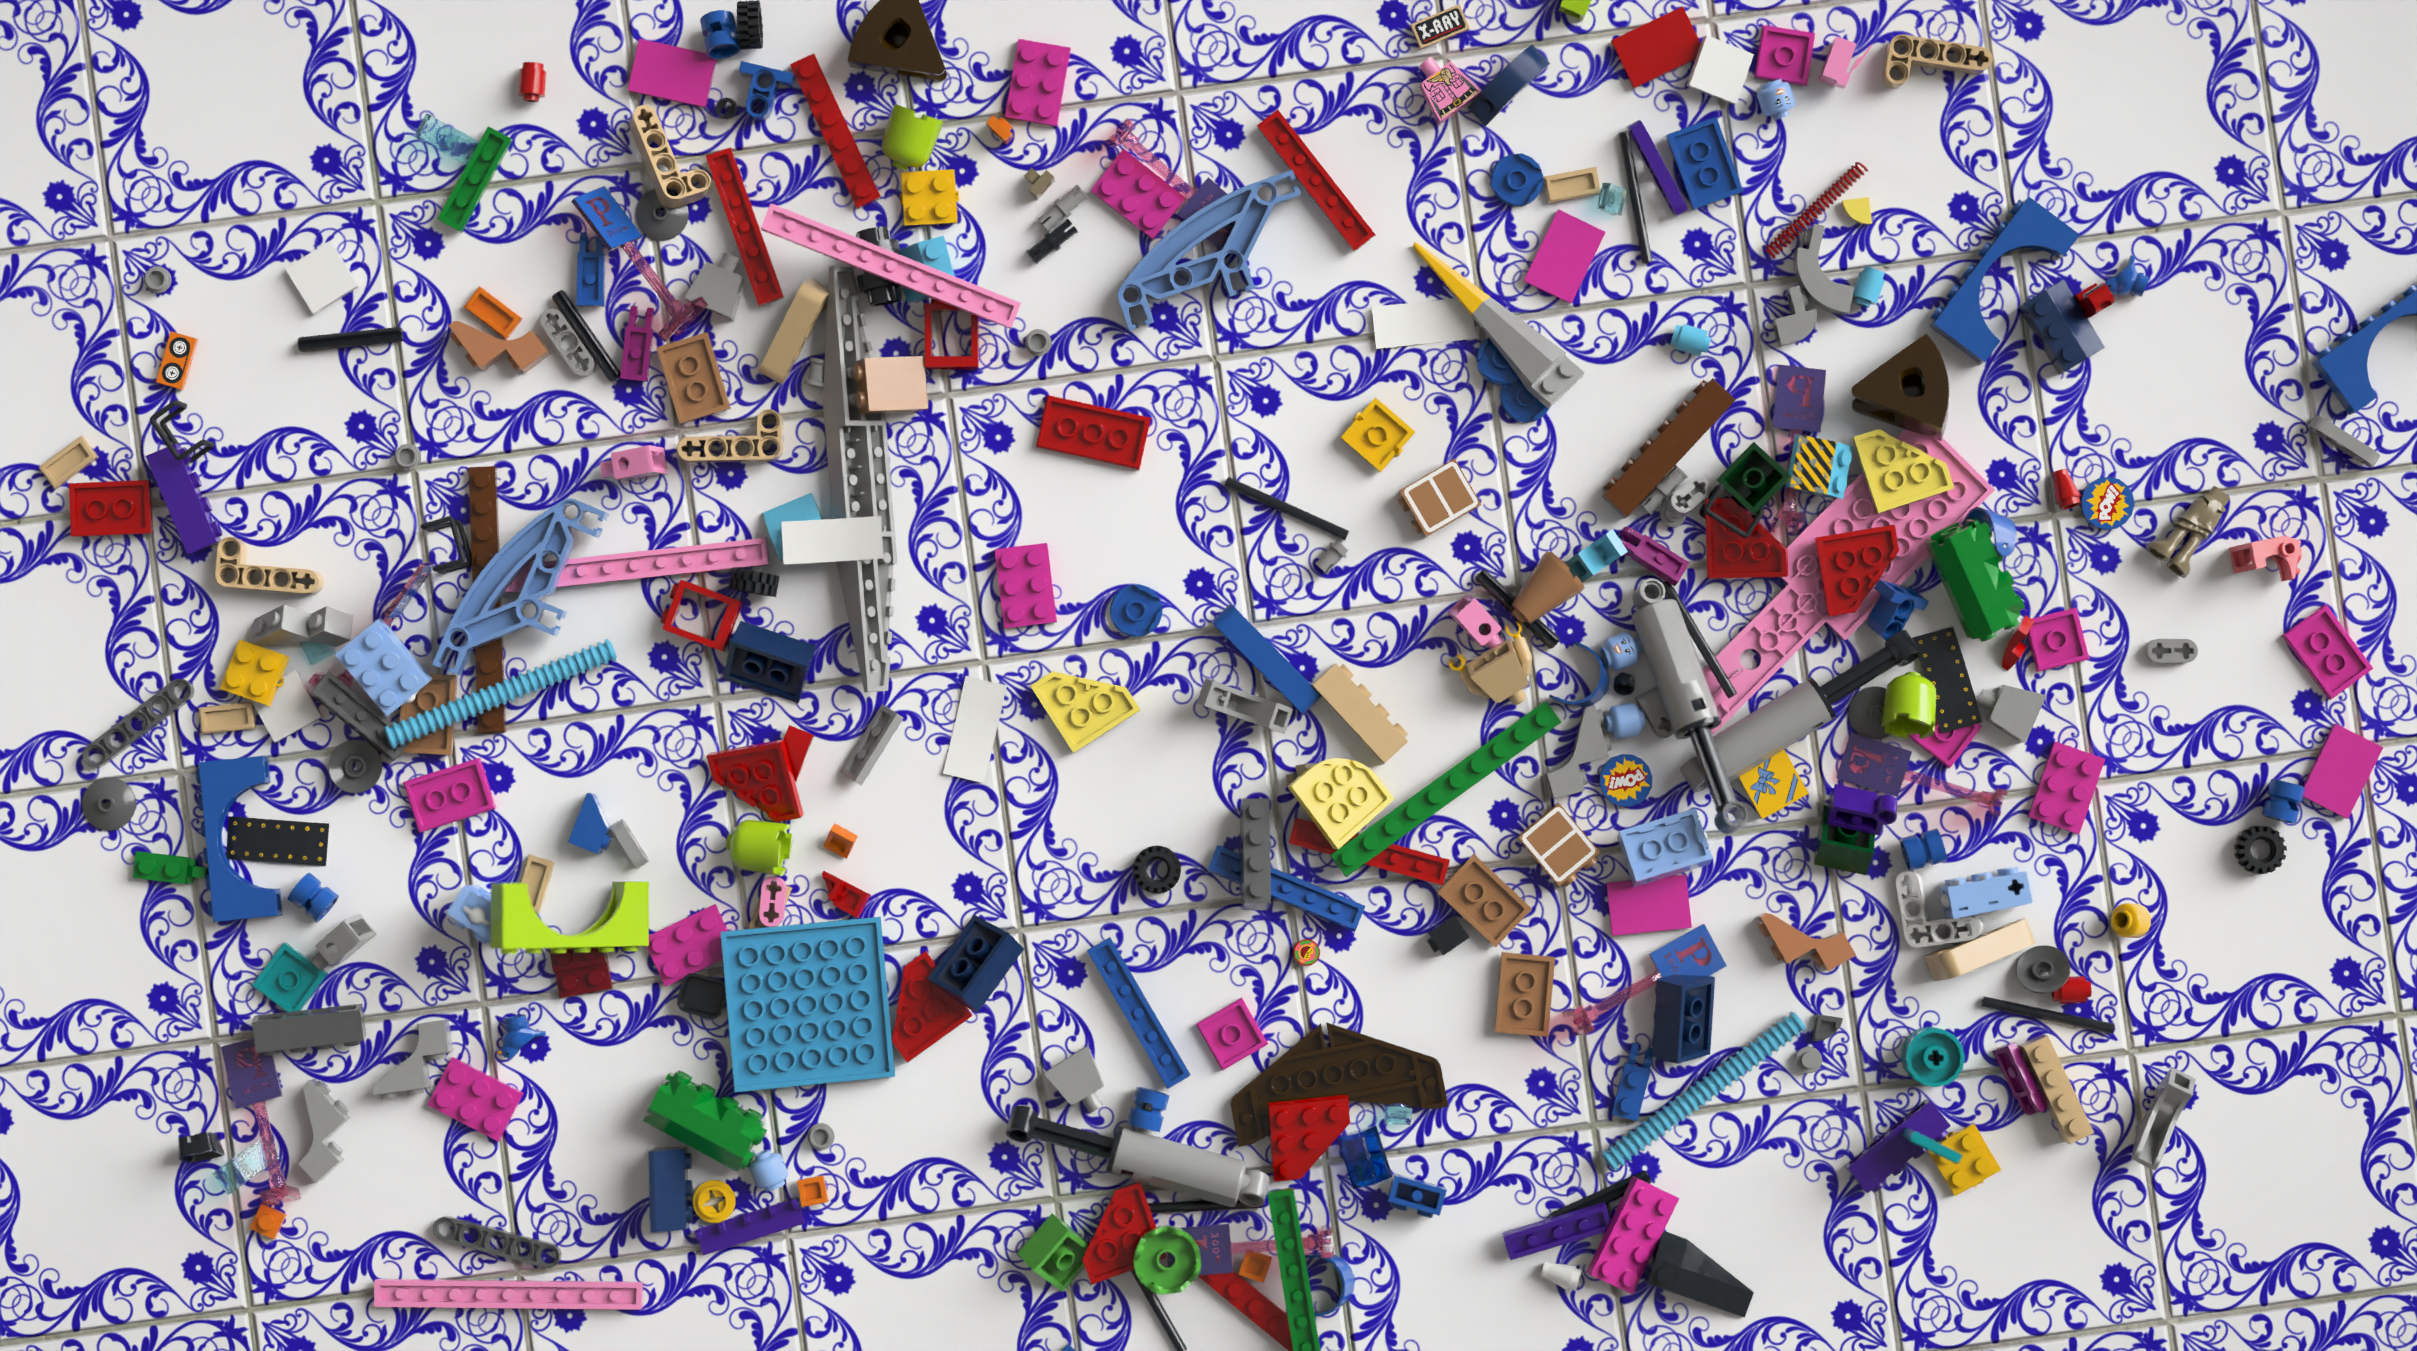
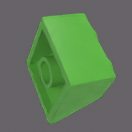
M1052 1213L1017 1254L1035 1273L1061 1291H1064L1085 1267L1082 1257L1089 1243L1068 1224Z

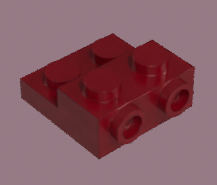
M591 947V952H574V948H566V953H550L560 998L613 988L607 952H598V947Z

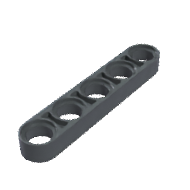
M176 679L89 744L83 752L84 762L90 767L106 765L190 701L194 695L192 683L185 679ZM179 683L185 684L188 688L187 695L181 699L174 694L175 686ZM159 699L165 701L167 705L166 711L161 715L156 714L153 710L154 702ZM140 715L145 719L146 724L142 730L137 731L132 727V720ZM115 732H121L124 736V743L120 747H115L111 743V736ZM94 748H99L103 753V758L99 763H93L89 758L90 751Z
M443 1216L436 1220L433 1225V1233L441 1241L543 1268L556 1266L562 1257L560 1248L553 1243L452 1216ZM442 1221H448L453 1226L452 1234L449 1236H444L439 1232V1224ZM467 1228H475L478 1231L479 1238L476 1242L470 1243L465 1239L464 1233ZM498 1234L504 1238L505 1243L502 1249H494L491 1246L490 1239L493 1235ZM521 1241L527 1242L530 1245V1253L527 1256H520L516 1252L517 1243ZM546 1248H551L556 1253V1259L552 1263H546L542 1259V1252Z

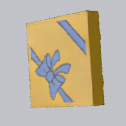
M1785 750L1738 777L1761 819L1809 794Z

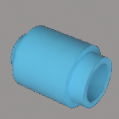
M1864 267L1863 272H1859L1852 297L1856 299L1855 304L1865 308H1870V305L1877 304L1885 282L1882 271L1871 267Z
M1676 324L1670 345L1676 346L1677 350L1700 356L1701 352L1707 353L1711 337L1707 336L1708 331L1686 324H1683V326Z

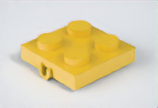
M954 169L901 172L902 194H900V203L903 205L904 226L958 223L957 201H959V191H956Z
M1375 397L1362 413L1359 412L1353 418V424L1341 436V439L1381 473L1394 457L1397 458L1403 451L1402 447L1415 434V431Z
M239 639L220 689L270 707L278 687L281 688L284 684L282 676L290 657Z
M1974 1122L1956 1133L1954 1131L1948 1133L1944 1140L1938 1142L1962 1154L1959 1163L1955 1164L1929 1151L1954 1196L1972 1186L1977 1187L1978 1184L1984 1183L1983 1180L2001 1171L2000 1166Z

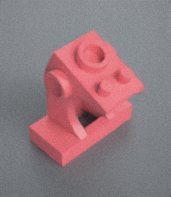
M2281 536L2229 547L2234 574L2266 567L2265 559L2269 557L2276 562L2279 568L2281 582L2295 579L2296 575L2300 573L2297 564L2302 556V550L2300 549L2301 541Z

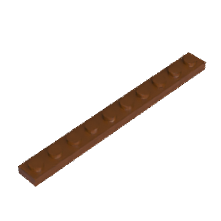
M496 466L468 467L473 582L491 559L500 551ZM501 598L499 599L493 610L502 606ZM503 638L475 649L477 693L480 692L479 689L481 688L483 690L488 689L487 686L489 685L491 687L496 686V682H499V684L503 683ZM503 703L499 704L498 708H495V706L491 707V711L486 709L483 710V714L477 713L478 733L506 732V709Z

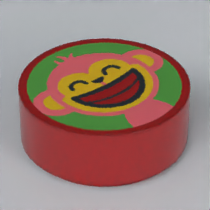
M1303 939L1296 943L1293 955L1299 964L1310 966L1319 959L1320 949L1313 940Z

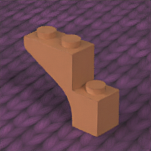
M454 321L448 325L453 331L449 334L458 347L463 345L468 351L465 357L474 368L479 366L484 371L509 353L510 356L507 357V360L515 370L520 368L526 373L551 354L532 330L514 340H501L460 321Z
M1763 913L1758 916L1760 923L1757 926L1764 938L1769 936L1774 946L1770 948L1778 961L1783 960L1784 963L1788 964L1813 949L1815 953L1811 956L1818 968L1823 967L1826 971H1830L1856 956L1849 941L1841 931L1826 938L1814 939L1773 914Z

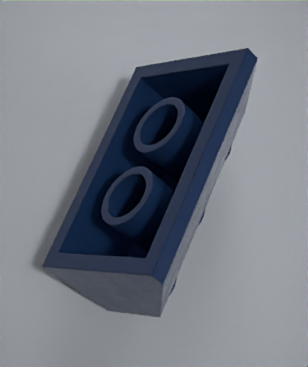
M2064 279L2018 307L2059 375L2105 348Z
M740 621L730 643L723 679L799 703L813 662L816 645Z
M973 915L927 979L958 1003L978 1013L1024 948L1010 933Z
M1671 975L1657 979L1652 1057L1679 1064L1710 1054L1715 977Z
M687 1147L654 1148L649 1151L650 1233L685 1230L689 1227V1223H693V1207L688 1205V1196L693 1194L692 1180H688V1169H692V1154L687 1153Z

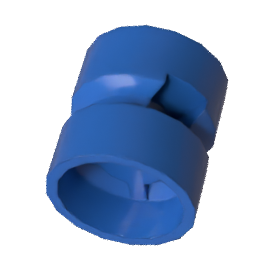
M717 10L703 15L700 23L703 36L705 37L704 44L707 56L712 59H726L738 54L740 46L738 35L735 32L736 24L733 13L727 10Z
M2271 779L2268 789L2270 800L2265 801L2262 816L2296 824L2300 811L2297 808V804L2303 800L2305 787Z
M1938 829L1922 832L1920 838L1916 835L1900 838L1903 858L1909 871L1923 868L1926 862L1930 865H1935L1947 861L1944 843Z
M307 873L293 888L287 899L298 908L304 907L306 909L305 914L315 922H319L334 906L339 895L329 887L322 888L321 881L311 873Z
M1137 1086L1133 1099L1136 1106L1131 1108L1127 1123L1143 1129L1160 1132L1164 1118L1161 1115V1111L1166 1110L1170 1095ZM1147 1103L1152 1104V1111L1145 1109Z

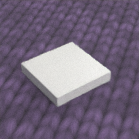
M1706 35L1701 42L1687 86L1735 105L1738 102L1754 54Z
M328 241L285 268L314 315L360 287L331 241Z
M296 670L283 677L284 684L281 688L278 687L270 707L252 701L274 743L281 741L323 717Z

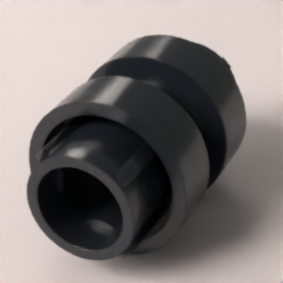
M874 227L856 232V238L901 255L898 239L890 238L887 227ZM865 271L864 274L857 276L859 293L867 294L870 306H883L901 301L900 288L903 286Z

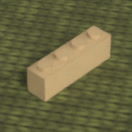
M1335 663L1312 686L1383 763H1386L1408 742L1405 738L1408 733L1398 723L1393 725L1387 719L1390 714L1380 703L1375 706L1370 701L1369 697L1372 694L1362 684L1357 686L1351 680L1354 675L1344 664L1339 667Z
M2041 1034L2018 1045L2040 1092L2044 1093L2046 1097L2045 1100H2047L2049 1112L2063 1141L2072 1144L2093 1134L2094 1131L2049 1036Z

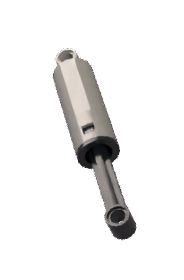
M1649 578L1644 580L1633 593V603L1639 610L1633 614L1632 620L1675 737L1678 740L1690 738L1716 806L1715 825L1722 833L1732 834L1746 823L1748 811L1742 803L1736 801L1711 730L1719 726L1722 721L1677 601L1674 599L1663 600L1666 593L1664 585L1657 579ZM1644 591L1650 592L1653 595V599L1648 598ZM1727 813H1731L1735 817L1736 822H1731L1727 817Z
M1903 630L1894 634L1885 642L1883 649L1821 687L1812 677L1808 678L1713 736L1729 782H1732L1836 718L1831 705L1892 667L1896 665L1904 667L1915 661L1921 655V651L1909 633ZM1697 756L1682 765L1680 771L1694 792H1700L1708 787Z
M1015 1106L1012 1109L1006 1129V1135L1016 1142L1025 1143L1034 1138L1109 1159L1106 1173L1229 1207H1234L1237 1199L1248 1206H1262L1270 1182L1268 1175L1261 1171L1248 1170L1245 1172L1246 1162L1240 1159L1118 1126L1114 1139L1038 1118L1037 1112L1027 1106Z

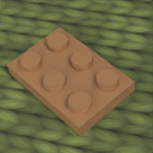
M708 332L656 347L679 424L731 409Z
M429 674L433 679L419 690L415 700L401 705L400 723L403 719L405 721L409 720L408 717L410 716L413 718L417 717L416 714L418 713L421 715L425 714V710L430 712L433 711V707L438 709L441 704H444V706L448 705V701L455 702L458 676ZM455 722L450 727L445 725L442 730L440 728L436 729L435 733L430 731L427 736L424 734L420 735V739L413 738V741L402 752L453 755Z
M1475 854L1437 892L1495 948L1532 910L1526 902Z
M1501 952L1494 1032L1548 1037L1555 957Z

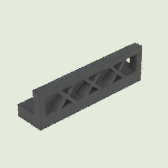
M330 671L311 691L310 695L390 761L394 762L410 743L407 740L404 742L405 745L397 744V748L393 749L384 731L385 726L388 725L390 728L393 726V723Z

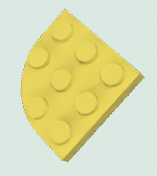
M1335 758L1318 762L1287 786L1334 850L1342 847L1394 800L1377 775L1367 766L1355 760Z

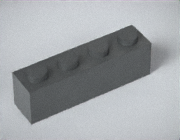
M1242 799L1240 804L1241 910H1268L1271 904L1269 799Z
M362 1004L256 1015L252 1020L256 1053L263 1052L265 1056L276 1055L280 1053V1050L288 1049L293 1053L307 1050L306 1047L317 1046V1049L320 1050L333 1047V1044L344 1043V1046H356L360 1044V1041H364L366 1036Z

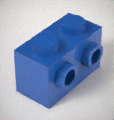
M1394 1173L1387 1201L1392 1202L1391 1207L1406 1211L1407 1207L1417 1209V1214L1432 1218L1433 1214L1440 1216L1447 1189L1443 1186Z

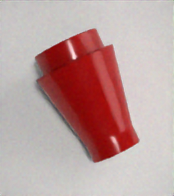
M2061 469L2053 472L2055 503L2059 505L2060 510L2080 505L2079 498L2081 494L2071 479L2068 470Z

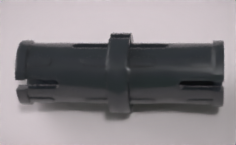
M1066 219L1064 223L1051 233L1047 232L1044 234L1045 238L1026 251L1030 257L1040 251L1039 254L1032 258L1036 265L1053 250L1058 251L1062 243L1075 233H1078L1075 226L1064 232L1072 225L1069 219Z

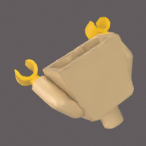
M1518 621L1516 623L1519 631L1516 634H1512L1509 631L1508 625H1506V632L1508 635L1513 636V642L1509 638L1467 663L1466 657L1459 653L1457 657L1461 660V666H1456L1453 660H1449V667L1460 672V678L1471 693L1486 699L1492 698L1496 703L1509 698L1513 705H1518L1525 700L1526 695L1522 689L1529 684L1527 676L1531 673L1532 655L1525 638L1520 635L1522 625Z

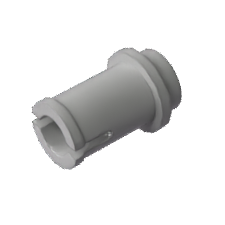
M1337 540L1334 543L1331 542V547L1315 562L1327 575L1342 557H1347L1345 554L1348 550Z

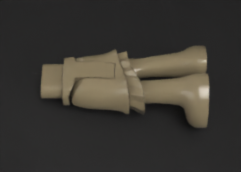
M2213 486L2208 494L2203 493L2201 498L2196 500L2182 515L2177 517L2178 521L2172 523L2175 530L2165 540L2151 541L2146 546V549L2157 559L2167 561L2186 534L2191 533L2192 535L2185 545L2167 563L2168 568L2182 578H2186L2190 572L2189 561L2199 544L2204 539L2207 540L2209 535L2213 534L2222 513L2226 511L2224 506L2228 503L2230 497L2218 487Z

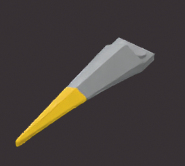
M1414 242L1413 249L1472 315L1509 363L1526 389L1548 409L1583 377L1585 372L1565 356V351L1421 245Z

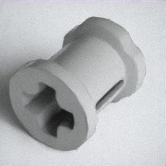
M810 358V372L804 384L824 389L825 360Z

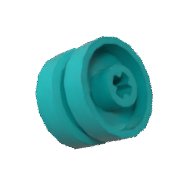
M1928 1026L1919 1028L1908 1035L1902 1044L1900 1058L1902 1067L1910 1078L1926 1086L1940 1087L1948 1085L1957 1079L1963 1069L1965 1055L1963 1046L1956 1036L1946 1030ZM1933 1051L1936 1057L1933 1061L1928 1060V1055H1932Z

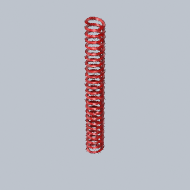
M1855 162V166H1851V169L1847 170L1848 173H1844V177L1840 176V180H1836V184H1832V187H1828V191H1824V194H1821L1820 198H1817V202H1813V205H1809V209H1805V213L1802 212L1801 216H1797V220H1793V223H1790L1789 225L1790 227H1786V231L1782 230V234H1778V238H1774V241H1771L1770 245H1766V252H1768L1773 258H1775L1776 256L1769 249L1771 248L1777 255H1779V252L1775 249L1773 244L1776 245L1781 251H1783V248L1778 244L1777 241H1779L1785 248H1787V245L1783 242L1781 237L1784 238L1789 244H1791V241L1786 237L1784 233H1786L1792 240H1795V238L1790 234L1789 230L1792 231L1795 234V236L1799 237V234L1793 229L1792 226H1794L1800 233H1803V231L1798 227L1796 222L1800 224L1803 229L1806 230V226L1801 222L1800 219H1802L1808 226H1810V223L1805 219L1804 215L1808 217L1811 222H1814V219L1808 214V212H1810L1816 219H1818V216L1813 212L1811 208L1816 210L1819 215H1822L1821 211L1816 207V205H1818L1825 212L1826 209L1820 204L1819 201L1824 203V205L1827 208H1830L1829 204L1825 202L1823 197L1826 198L1831 204H1833V201L1828 197L1827 193L1830 196H1832V198L1835 201H1837L1836 196L1833 195L1831 190L1834 191L1839 197H1841V194L1836 190L1834 186H1836L1842 193H1845V191L1840 187L1839 183L1842 184L1847 190H1849V187L1843 182L1842 179H1844L1850 186H1853V184L1848 180L1846 175L1849 176L1853 182L1857 183V180L1851 175L1850 172H1852L1858 179H1860V176L1855 172L1854 168L1857 169L1861 175H1864V172L1858 167V165L1864 168L1866 172H1868V169L1860 162Z

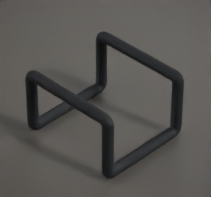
M174 400L152 415L150 423L176 460L184 459L202 445H205V448L191 457V462L189 463H192L214 448L215 444L203 439L182 454H178L171 442L173 444L179 443L165 423L184 411L188 406L186 403ZM174 406H179V408L160 421V426L155 421L157 418Z
M1722 483L1718 484L1708 496L1710 499L1706 506L1704 502L1699 511L1700 516L1706 520V514L1741 537L1748 538L1763 516L1764 510L1760 509L1755 516L1753 515V522L1746 533L1709 510L1724 487Z
M447 516L421 524V529L429 532L451 527L460 559L434 566V572L446 574L472 565V554L461 520H454L453 517ZM456 525H458V529H459V532H460V536H461V539H462V542H463V546H464V549H465V553H466L468 562H465V555H464V552H463V548H462V545H461V541H460V538H459V534H458Z

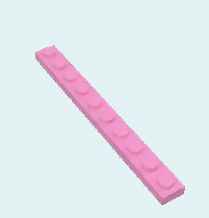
M770 204L760 229L1009 329L1012 328L1021 304L774 204Z
M767 538L568 559L556 588L732 569V567L745 568L769 565ZM557 560L545 561L544 564L547 569H552L557 564ZM529 563L504 593L521 592L533 563Z
M375 1279L374 1307L641 1310L643 1308V1282Z

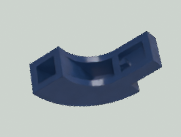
M1530 45L1509 63L1467 108L1485 126L1488 125L1513 98L1544 71L1550 62L1533 45Z

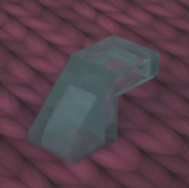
M427 113L414 135L420 141L465 165L468 164L479 144V141Z
M264 1137L215 1171L213 1175L227 1195H230L278 1161L280 1157Z

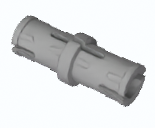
M1076 185L1061 200H1055V205L1037 220L1049 232L1065 216L1068 218L1071 215L1070 212L1084 199H1087L1088 196L1081 190L1079 185Z
M1675 465L1667 476L1645 497L1640 506L1652 515L1667 498L1669 499L1672 496V492L1688 476Z

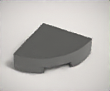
M1815 1014L1812 1040L1821 1041L1832 1036L1840 1028L1843 1018Z

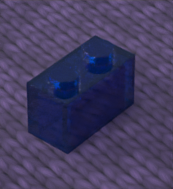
M1377 1126L1356 1130L1337 1138L1353 1189L1374 1185L1393 1177Z

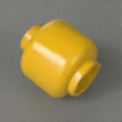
M2123 903L2117 906L2111 915L2113 931L2124 938H2139L2148 932L2151 925L2149 911L2140 904Z

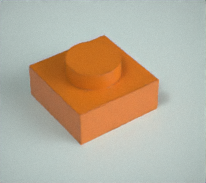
M993 115L986 122L987 127L1006 145L1011 141L1013 133L1010 130L1013 127L1003 117L998 120Z
M834 823L823 847L847 859L858 836Z
M824 1175L797 1180L802 1207L829 1202Z
M262 1203L250 1229L274 1240L287 1214Z
M1247 1248L1238 1275L1264 1283L1272 1257Z

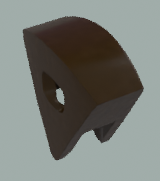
M880 0L867 13L854 35L847 61L849 66L901 76L944 81L947 78V72L919 0Z
M1925 334L1852 387V395L1855 397L1852 402V409L1855 412L1942 441L1948 420V375L1938 348L1931 338Z

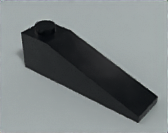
M1663 1231L1644 1279L1647 1284L1742 1317L1746 1316L1754 1293L1688 1239L1667 1231Z

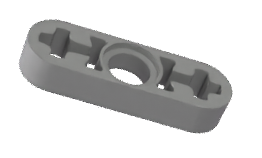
M545 310L540 317V324L576 375L580 377L590 376L595 371L596 362L559 310ZM548 316H559L557 324L562 330L565 326L568 330L560 332L554 338L553 334L558 332L552 325L547 327L549 322ZM570 335L574 337L575 346L573 349L564 350L561 347V340L564 336ZM580 348L583 350V352L578 353L583 360L589 359L590 361L587 364L589 369L586 371L583 369L577 370L576 367L579 366V362L574 356L571 360L568 358V356L577 353Z
M2314 415L2307 426L2313 433L2368 467L2373 468L2380 458V454L2321 416Z

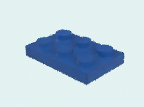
M1717 117L1665 136L1692 210L1744 192Z

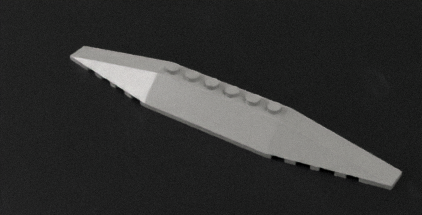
M831 266L829 267L828 282L829 295L827 303L823 409L832 518L881 516L883 559L838 561L836 564L864 692L888 691L890 657H887L888 644H891L892 632L889 631V620L894 612V607L890 605L891 591H895L896 579L892 578L893 565L897 564L885 413L859 414V408L856 406L857 383L853 378V367L855 366V361L871 358L869 351H872L870 341L867 342L863 326H866L864 313L860 314L857 302L861 299L853 267Z

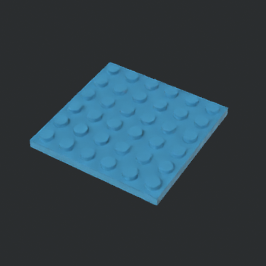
M881 917L720 932L735 1092L895 1077Z

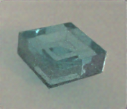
M1602 183L1597 209L1612 215L1621 216L1627 190L1611 183Z
M300 642L311 665L336 654L333 646L318 642Z
M1393 1103L1385 1107V1124H1411L1412 1108H1406V1105L1401 1103Z

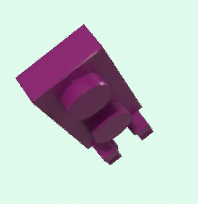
M631 306L628 326H626L620 379L648 382L654 329H652L654 308H647L645 327L643 328L636 327L638 307Z
M1624 527L1620 533L1624 540H1620L1628 552L1623 554V556H1629L1630 559L1671 585L1676 586L1689 562L1647 535H1642L1633 530V528Z
M2016 1042L1994 1049L1992 1052L2015 1099H2017L2020 1107L2023 1109L2022 1111L2026 1115L2044 1112L2048 1107L2047 1100H2045L2046 1097L2044 1093L2038 1091L2034 1077L2030 1073Z

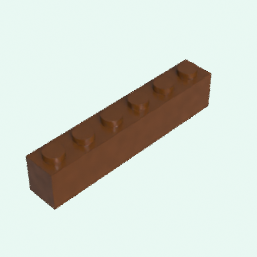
M1713 378L1708 383L1703 380L1693 390L1696 396L1690 402L1685 399L1675 411L1678 415L1671 422L1667 418L1657 429L1660 435L1654 441L1649 438L1639 448L1642 454L1636 460L1631 457L1621 468L1624 472L1618 480L1613 477L1603 487L1606 493L1602 498L1624 518L1630 515L1736 400Z

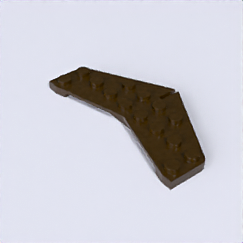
M1326 1022L1331 1047L1326 1048L1320 1023L1233 1096L1231 1110L1238 1146L1251 1145L1270 1135L1268 1103L1347 1094L1349 1101L1430 1109L1448 1107L1440 1063L1434 1057Z

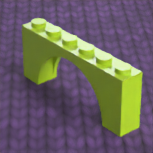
M612 882L610 900L602 916L590 928L570 936L553 931L540 920L529 898L528 883H491V949H501V954H517V949H526V954L542 953V948H550V953H566V948H574V952H591V947H598V952H615V947L622 946V951H639V946H649V882Z

